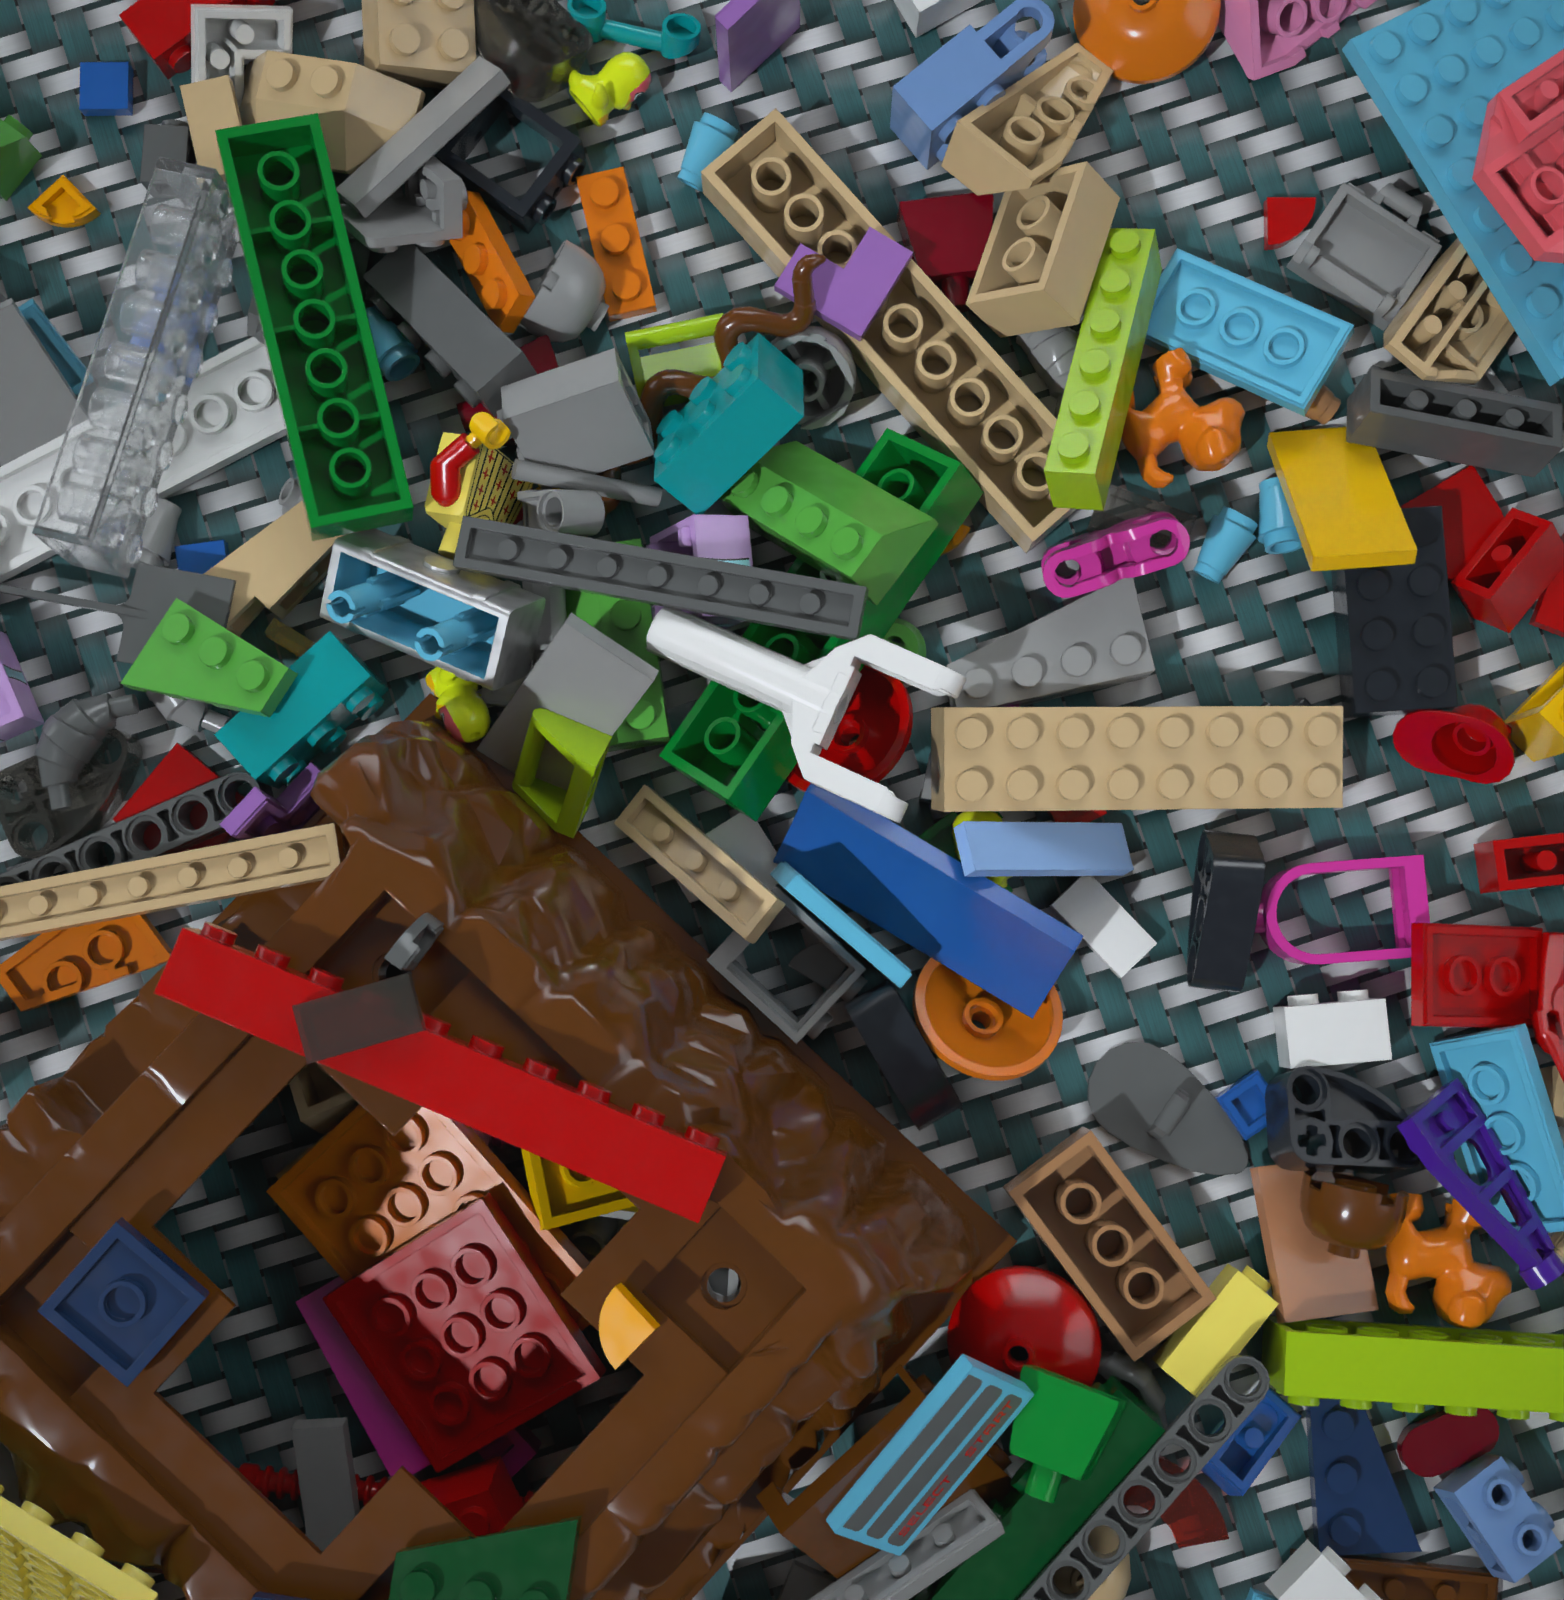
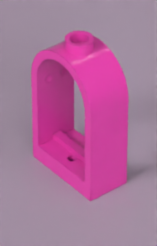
M1424 855L1317 862L1282 870L1274 875L1263 887L1254 934L1259 933L1266 946L1278 957L1301 965L1411 958V923H1430ZM1389 870L1396 948L1310 954L1295 948L1283 936L1277 922V904L1285 887L1294 879L1302 875Z

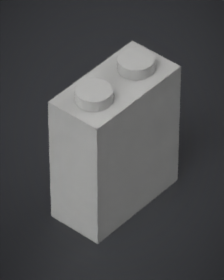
M615 348L501 387L502 409L497 410L496 415L497 419H500L510 429L509 439L513 438L517 444L516 450L519 460L597 474L654 455L651 422ZM539 484L541 490L555 488Z

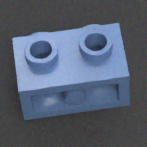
M1485 1453L1461 1465L1433 1488L1491 1575L1516 1583L1560 1549L1562 1545L1552 1531L1555 1524L1551 1516L1539 1503L1532 1501L1522 1487L1525 1481L1515 1464L1506 1457Z

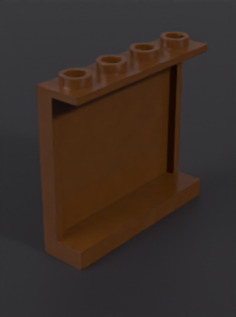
M901 1364L895 1368V1371L912 1392L800 1495L793 1499L775 1483L771 1482L756 1496L780 1534L837 1579L879 1552L880 1549L835 1534L826 1521L827 1516L936 1386L924 1373L916 1379ZM996 1442L939 1510L970 1489H975L986 1504L993 1499L1001 1502L1013 1488L1010 1485L1012 1476L1006 1468L1013 1462Z

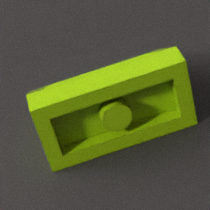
M723 313L624 332L639 399L647 380L660 371L677 369L702 376H716L721 371V363L714 342L640 357L639 350L712 336L716 324ZM671 395L666 399L664 407L689 402L690 400L685 396Z
M544 708L533 710L513 779V790L554 831L574 838L590 808L612 736ZM546 739L574 766L567 790L535 778Z

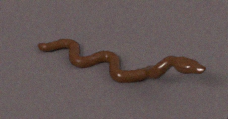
M817 253L805 255L797 262L792 276L794 307L787 314H779L747 306L734 307L721 316L713 334L715 347L721 363V370L724 368L723 363L727 355L738 344V337L742 333L753 331L776 337H788L804 332L808 328L816 312L812 273L817 267L826 262L824 255ZM666 369L656 373L647 380L643 387L640 401L651 422L654 451L657 448L658 438L656 430L663 419L664 404L668 396L681 395L689 398L696 385L707 376L677 369ZM651 456L597 473L596 475L622 480L621 468L645 462ZM601 497L604 502L605 519L607 514L616 509L621 500Z

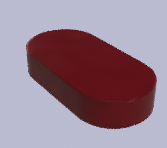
M1477 1408V1416H1458L1441 1410L1403 1429L1397 1441V1453L1404 1466L1416 1475L1434 1477L1490 1452L1495 1447L1499 1438L1498 1421L1491 1411L1484 1408Z

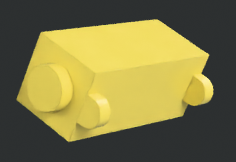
M1227 1264L1208 1287L1217 1299L1174 1331L1152 1357V1360L1195 1396L1226 1360L1238 1355L1277 1307L1279 1303L1266 1293L1272 1285L1248 1265L1240 1272L1230 1264Z

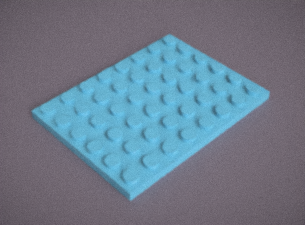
M1430 0L1350 39L1342 48V51L1548 385L1552 386L1564 379V264L1534 261L1472 177L1488 102L1507 86L1564 49V0Z

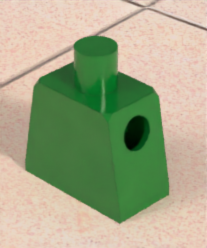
M1023 1365L1020 1381L1024 1382L1035 1395L1013 1420L1009 1447L1010 1453L1033 1462L1024 1492L1039 1500L1055 1503L1063 1475L1079 1481L1090 1478L1126 1410L1128 1401L1036 1365Z

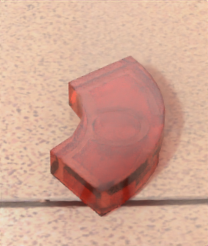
M1159 1455V1465L1166 1472L1178 1474L1185 1470L1168 1458ZM1195 1477L1160 1516L1169 1526L1178 1548L1229 1539L1225 1522L1215 1501ZM1134 1485L1127 1489L1123 1500L1125 1505L1141 1506L1150 1510L1154 1505L1155 1497L1146 1486Z

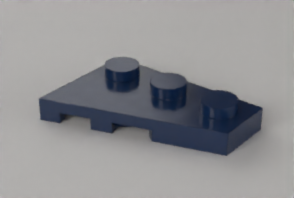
M1320 1398L1319 1406H1305L1314 1546L1320 1552L1329 1546L1337 1555L1422 1552L1366 1410L1340 1406V1399Z

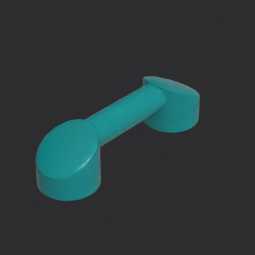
M568 0L567 20L570 27L576 34L587 41L599 42L605 39L659 51L667 59H677L686 56L697 48L700 43L701 24L695 17L689 14L675 13L667 16L663 20L662 31L606 19V3L604 0Z

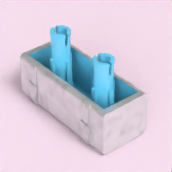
M374 528L345 535L335 540L320 608V617L343 626L350 632L364 635L451 672L456 677L465 681H472L495 691L528 674L546 599L522 589L519 584L509 580L502 581L490 575L459 570L453 566L454 560L414 545L409 539L404 537L392 536Z

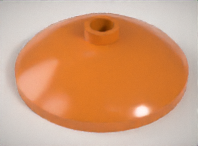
M1074 0V28L1080 45L1113 70L1112 78L1133 84L1155 83L1180 74L1196 62L1204 53L1218 26L1221 0H1150L1145 5H1138L1134 0Z
M930 958L919 974L913 992L915 1021L927 1045L946 1064L975 1078L1004 1081L1025 1076L1036 1070L1047 1060L1056 1047L1061 1035L1063 1010L1054 985L1032 1019L933 958ZM972 1020L981 1022L985 1029L975 1026Z

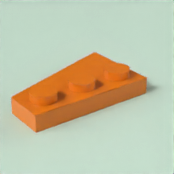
M145 914L41 933L0 964V984L20 1011H29L166 964L172 950Z

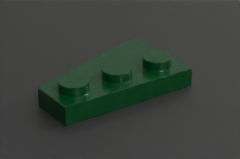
M582 1515L564 1518L552 1523L535 1526L526 1525L509 1528L507 1531L475 1537L466 1536L401 1548L396 1552L389 1600H570Z

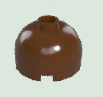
M1315 1170L1304 1171L1300 1191V1209L1303 1220L1314 1236L1329 1243L1327 1250L1329 1253L1358 1259L1360 1250L1380 1249L1391 1243L1400 1232L1409 1199V1194L1401 1189L1395 1198L1388 1195L1389 1185L1382 1182L1332 1172L1335 1182L1331 1183L1316 1180L1317 1171Z

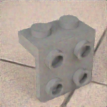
M433 156L405 182L404 198L386 199L365 218L348 204H340L345 227L355 238L373 252L390 253L396 251L400 245L417 244L423 247H438L443 245L445 240L463 238L462 210H465L467 207L468 196L462 178Z

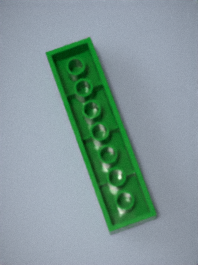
M318 113L215 130L220 161L312 541L412 521L413 502Z
M888 428L855 474L933 517L939 524L879 604L876 606L868 600L866 601L859 638L869 634L881 639L884 638L984 493L961 462ZM796 558L786 572L835 581L799 558ZM751 623L742 636L802 664L827 656L834 648L852 641L758 623ZM861 664V666H860V668H859V672H860V671L862 670V668L864 667V664ZM712 680L659 755L687 779L757 822L797 764V759L791 745V735L783 712Z

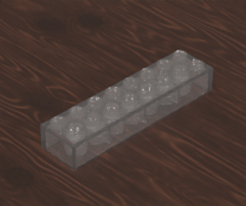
M158 157L32 534L73 566L128 579L132 564H136L141 557L143 550L142 534L147 518L151 517L157 508V488L163 471H166L172 462V442L178 425L182 424L187 416V396L193 379H196L201 373L203 366L202 350L208 333H212L216 327L218 320L217 304L222 289L226 288L231 281L233 273L232 258L237 243L240 244L227 185L215 168Z

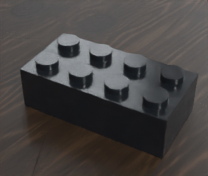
M1442 505L1401 508L1418 549L1415 564L1331 570L1343 719L1403 715L1425 709L1446 711L1458 707Z

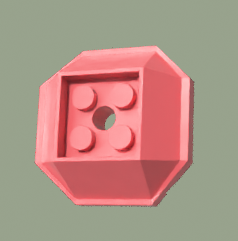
M1564 49L1507 86L1488 102L1472 177L1534 261L1563 264Z

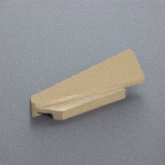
M301 501L205 572V575L236 581L226 629L239 637L265 607L283 620L327 575L333 544L337 538L345 535L312 541L303 501Z

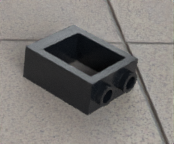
M508 87L434 155L435 158L462 178L467 191L479 192L488 206L527 234L530 233L536 223L542 225L549 219L557 204L555 198L566 184L572 186L577 182L576 177L582 175L586 166L584 161L586 156L582 140ZM504 109L560 148L521 200L514 197L465 161Z

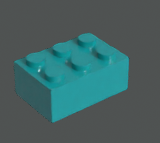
M760 333L747 345L744 342L737 344L727 355L723 363L724 368L713 379L709 376L703 378L693 389L689 397L690 401L679 412L676 410L670 411L657 427L656 434H658L657 448L654 452V457L656 458L654 481L695 514H703L804 417L803 370Z
M331 631L325 634L289 667L298 675L270 718L239 712L214 734L256 781L277 789L283 785L288 787L308 766L307 763L320 751L327 754L344 741L347 736L344 730L358 717L361 720L369 718L383 705L384 699L381 696L389 688L348 644Z

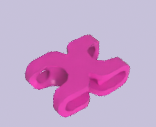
M1155 511L1128 519L1107 529L1081 534L1054 543L1048 547L1041 561L1043 581L1054 595L1061 598H1071L1095 591L1124 578L1146 575L1178 564L1189 552L1190 536L1186 528L1169 512ZM1160 530L1170 531V539L1166 545L1157 548L1150 546V538L1154 533ZM1074 560L1078 562L1079 569L1070 576L1064 577L1055 571L1063 561Z

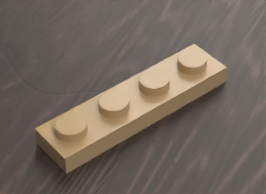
M645 784L614 822L618 828L724 922L752 944L756 943L786 905V903L677 809Z

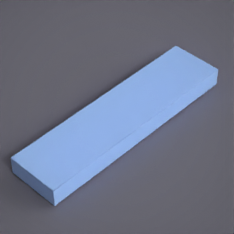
M963 821L953 828L964 877L1123 876L1134 870L1122 823Z

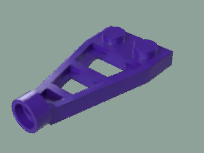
M1456 1078L1438 1089L1399 1123L1397 1128L1404 1136L1410 1150L1419 1157L1426 1169L1519 1265L1518 1273L1530 1290H1537L1563 1274L1564 1264L1553 1250L1555 1246L1534 1206L1529 1201L1528 1195L1515 1170H1511L1509 1167L1511 1163L1507 1155H1502L1499 1150L1502 1146L1492 1127L1487 1129L1484 1123L1487 1118L1460 1080ZM1465 1141L1470 1142L1476 1148L1486 1167L1488 1179L1481 1186L1474 1183L1455 1162L1454 1151ZM1498 1191H1500L1517 1224L1515 1227L1490 1203V1199Z

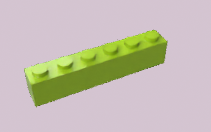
M1110 228L1091 285L1044 467V474L1053 507L1104 511L1162 272L1155 229Z

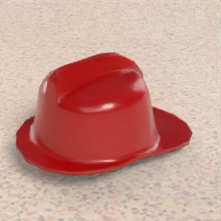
M1479 704L1461 705L1451 712L1425 709L1408 713L1397 722L1392 734L1394 747L1402 759L1415 768L1434 774L1490 784L1500 782L1507 777L1515 763L1514 749L1509 742L1512 727L1505 724L1503 719L1494 710Z

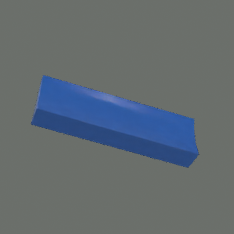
M812 783L806 789L792 824L773 860L777 865L781 861L783 863L786 861L820 891L1032 1019L1084 937L988 878L964 877L961 862L884 816Z

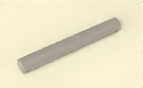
M519 459L514 460L511 477L514 480L566 490L596 491L601 497L658 507L662 498V489L659 487Z

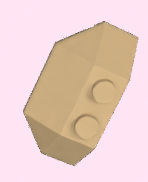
M267 50L246 65L244 95L239 112L242 125L318 113L332 172L350 175L422 110L425 93L421 89L357 63Z
M1457 238L1431 266L1384 331L1383 342L1384 348L1422 380L1474 385L1483 377L1515 330L1462 243Z

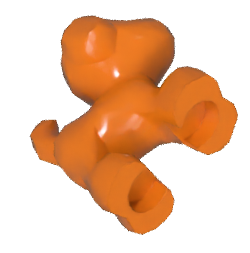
M1183 348L1166 352L1152 366L1156 375L1153 377V380L1159 390V395L1144 410L1138 411L1135 410L1134 391L1132 392L1122 433L1124 446L1136 459L1142 479L1152 488H1164L1173 482L1174 475L1158 467L1157 457L1169 444L1177 441L1181 445L1185 460L1196 470L1218 471L1227 466L1241 451V425L1245 416L1242 404L1234 398H1220L1201 407L1197 405L1185 391V388L1191 384L1193 378L1191 371L1192 363Z
M1392 1193L1388 1195L1396 1198L1398 1193ZM1408 1193L1407 1210L1401 1230L1392 1242L1386 1245L1389 1276L1385 1293L1389 1307L1399 1314H1411L1415 1307L1406 1294L1409 1281L1431 1277L1436 1279L1432 1301L1440 1318L1450 1325L1470 1330L1487 1323L1493 1316L1497 1305L1511 1293L1512 1280L1509 1273L1503 1268L1474 1261L1470 1234L1473 1230H1478L1482 1226L1454 1198L1452 1204L1445 1203L1443 1226L1417 1231L1413 1223L1421 1217L1424 1211L1423 1196Z

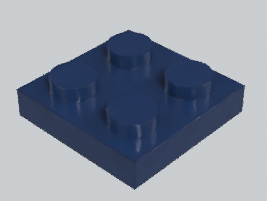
M121 1217L38 1309V1312L128 1387L210 1292Z

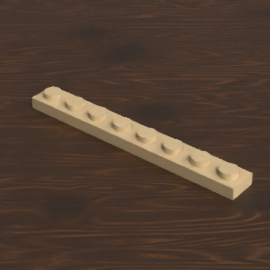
M330 823L0 886V941L325 880L345 859L341 827L337 823Z

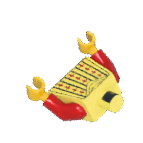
M478 412L473 415L469 424L471 431L469 435L466 433L443 432L437 456L433 458L430 464V485L424 507L426 514L446 528L438 553L452 560L455 557L463 516L517 525L523 520L522 502L517 500V492L541 490L540 486L533 489V483L512 479L511 473L514 462L498 450L508 441L511 434L510 429L500 419H494L486 412Z

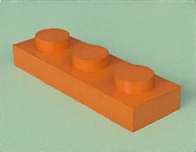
M624 167L576 177L594 257L605 277L606 288L603 296L605 303L609 305L607 310L609 321L613 322L657 312Z
M467 191V207L465 210H462L463 238L449 239L491 321L502 332L514 333L536 296L479 192Z

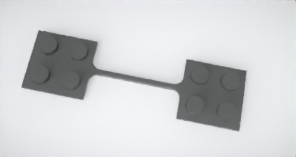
M137 563L131 595L121 605L0 584V593L117 614L122 619L123 632L116 661L133 664L176 598L224 628H227L236 581Z

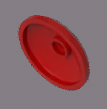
M864 665L860 671L862 674L829 748L828 750L822 748L819 757L878 783L895 767L908 745L913 726V707L909 693L902 681ZM859 735L858 739L849 745L850 740L854 736ZM797 762L786 779L805 793L810 782L803 778Z
M1009 1266L996 1269L980 1277L968 1287L958 1300L948 1326L947 1345L951 1365L962 1354H965L1020 1380L1023 1365H1036L1088 1386L1092 1385L1099 1369L1102 1339L1100 1327L1092 1307L1081 1292L1070 1282L1042 1268ZM1013 1346H1022L1027 1350L1029 1357L1026 1360H1017L1012 1356L1010 1349Z

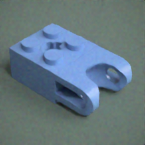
M1016 0L977 32L969 24L893 86L890 129L926 170L930 169L939 160L943 162L954 128L959 119L982 104L987 106L1003 97L1006 93L1005 89L1046 63L1047 53L1045 47L1051 40L1055 23L1053 12L1049 6L1042 0ZM1022 17H1032L1038 20L1041 28L1030 34L1022 30L1015 31V24Z

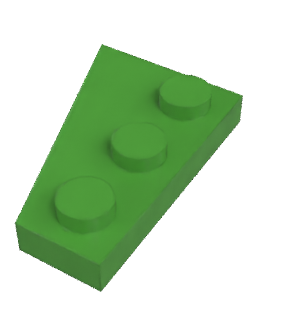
M176 598L120 684L137 691L161 693L172 698L210 703L216 707L270 718L298 673Z

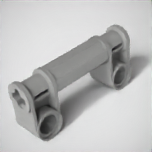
M542 489L517 492V500L521 501L523 506V525L525 527L585 537L597 534L603 526L605 519L604 502L596 491ZM522 581L524 590L546 599L531 661L532 669L567 619L566 592L564 588Z

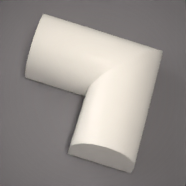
M191 4V83L229 75L233 82L239 108L244 95V59H256L267 50L292 54L293 9L290 6Z

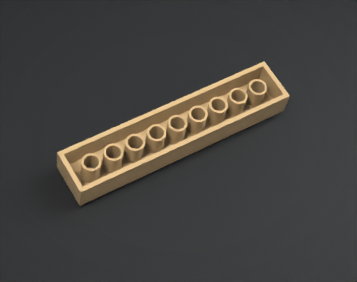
M776 108L701 171L703 194L778 277L784 271L800 243L816 253L824 255L828 260L844 269L869 227L895 241ZM913 259L907 265L861 341L856 340L814 315V318L823 328L838 335L850 348L858 367L933 450L951 457L964 465L984 492L979 502L1025 553L1029 552L1077 510L1053 507L1044 474V467L1057 419Z

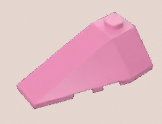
M1221 0L1218 26L1248 79L1255 81L1295 66L1306 57V49L1321 37L1329 39L1340 30V22L1358 8H1368L1376 0Z

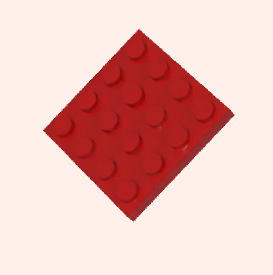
M490 1192L334 1288L322 1298L437 1473L597 1381L607 1370Z

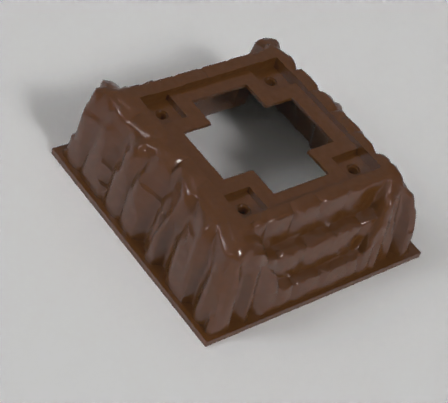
M430 693L404 721L391 722L375 735H367L361 738L317 774L310 796L320 809L301 829L330 823H337L341 827L345 859L322 881L237 896L212 924L238 934L234 944L255 952L258 944L287 954L291 957L288 967L309 975L311 968L316 967L344 979L341 989L359 997L363 996L365 989L387 996L398 1002L395 1012L416 1020L418 1013L423 1012L446 1021L452 1025L448 1034L468 1043L473 1034L494 1041L505 1047L502 1057L523 1065L526 1057L546 1063L559 1070L556 1080L577 1088L580 1080H585L603 1087L613 1093L609 1102L631 1111L634 1102L653 1108L667 1116L663 1125L684 1134L688 1125H691L721 1138L718 1148L728 1153L699 1223L619 1190L639 1210L561 1293V1296L599 1331V1318L602 1306L611 1290L619 1283H622L661 1325L628 1358L644 1375L499 1531H507L509 1528L526 1525L535 1526L552 1523L564 1518L582 1515L570 1600H692L768 1516L756 1496L771 1482L788 1494L896 1376L895 1368L900 1364L904 1367L946 1321L968 1287L977 1279L989 1273L1017 1241L802 1039L796 1044L707 961L711 954L585 836L577 831L574 838L554 831L513 790L512 783L515 774L477 750L482 741L481 739L465 744L455 740L445 729L442 720L435 717L438 699ZM429 912L444 923V929L415 970H412V978L405 988L397 990L387 980L386 972L390 962L384 957L403 933L421 915ZM165 964L139 990L138 996L105 1026V1032L86 1046L63 1076L30 1087L7 1114L6 1123L0 1126V1442L11 1453L18 1478L19 1498L22 1504L24 1501H29L48 1512L55 1519L51 1526L72 1521L83 1527L85 1535L105 1550L101 1558L121 1570L125 1563H129L146 1573L164 1574L166 1580L182 1589L186 1600H252V1596L257 1591L312 1600H389L396 1552L401 1548L466 1536H476L403 1465L322 1552L157 1392L162 1384L235 1308L236 1304L172 1244L155 1225L311 1060L155 994L154 991L166 966ZM316 1062L393 1136H396L422 1108V1106ZM121 1217L210 1292L128 1387L38 1312V1309ZM719 1268L732 1269L738 1274L741 1286L732 1295H719L710 1287L709 1276L711 1273Z

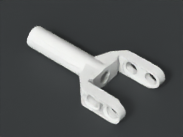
M669 607L662 608L656 614L648 630L646 640L648 652L783 712L791 735V745L805 780L898 823L901 822L909 805L908 803L897 798L886 786L819 757L822 748L828 750L862 676L859 668L861 664H864L937 697L948 695L958 698L967 680L966 677L952 669L872 634L838 646L827 656L802 664L683 610Z

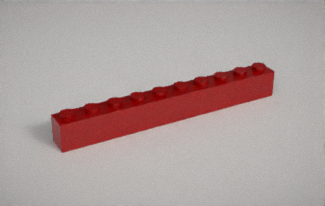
M205 922L202 930L182 927L156 986L155 994L691 1221L700 1222L728 1153L718 1148L721 1140L718 1136L688 1125L685 1134L663 1125L667 1117L665 1114L640 1103L634 1102L631 1111L609 1102L613 1094L611 1091L588 1081L580 1080L577 1088L556 1080L559 1072L558 1069L536 1059L526 1057L523 1065L502 1057L505 1047L484 1037L473 1034L468 1043L449 1035L448 1033L452 1025L432 1015L419 1012L416 1020L395 1012L398 1004L397 1001L377 992L365 989L362 997L341 989L344 979L325 970L312 967L309 975L290 968L288 964L291 957L287 954L258 944L255 952L234 944L238 934L218 925Z

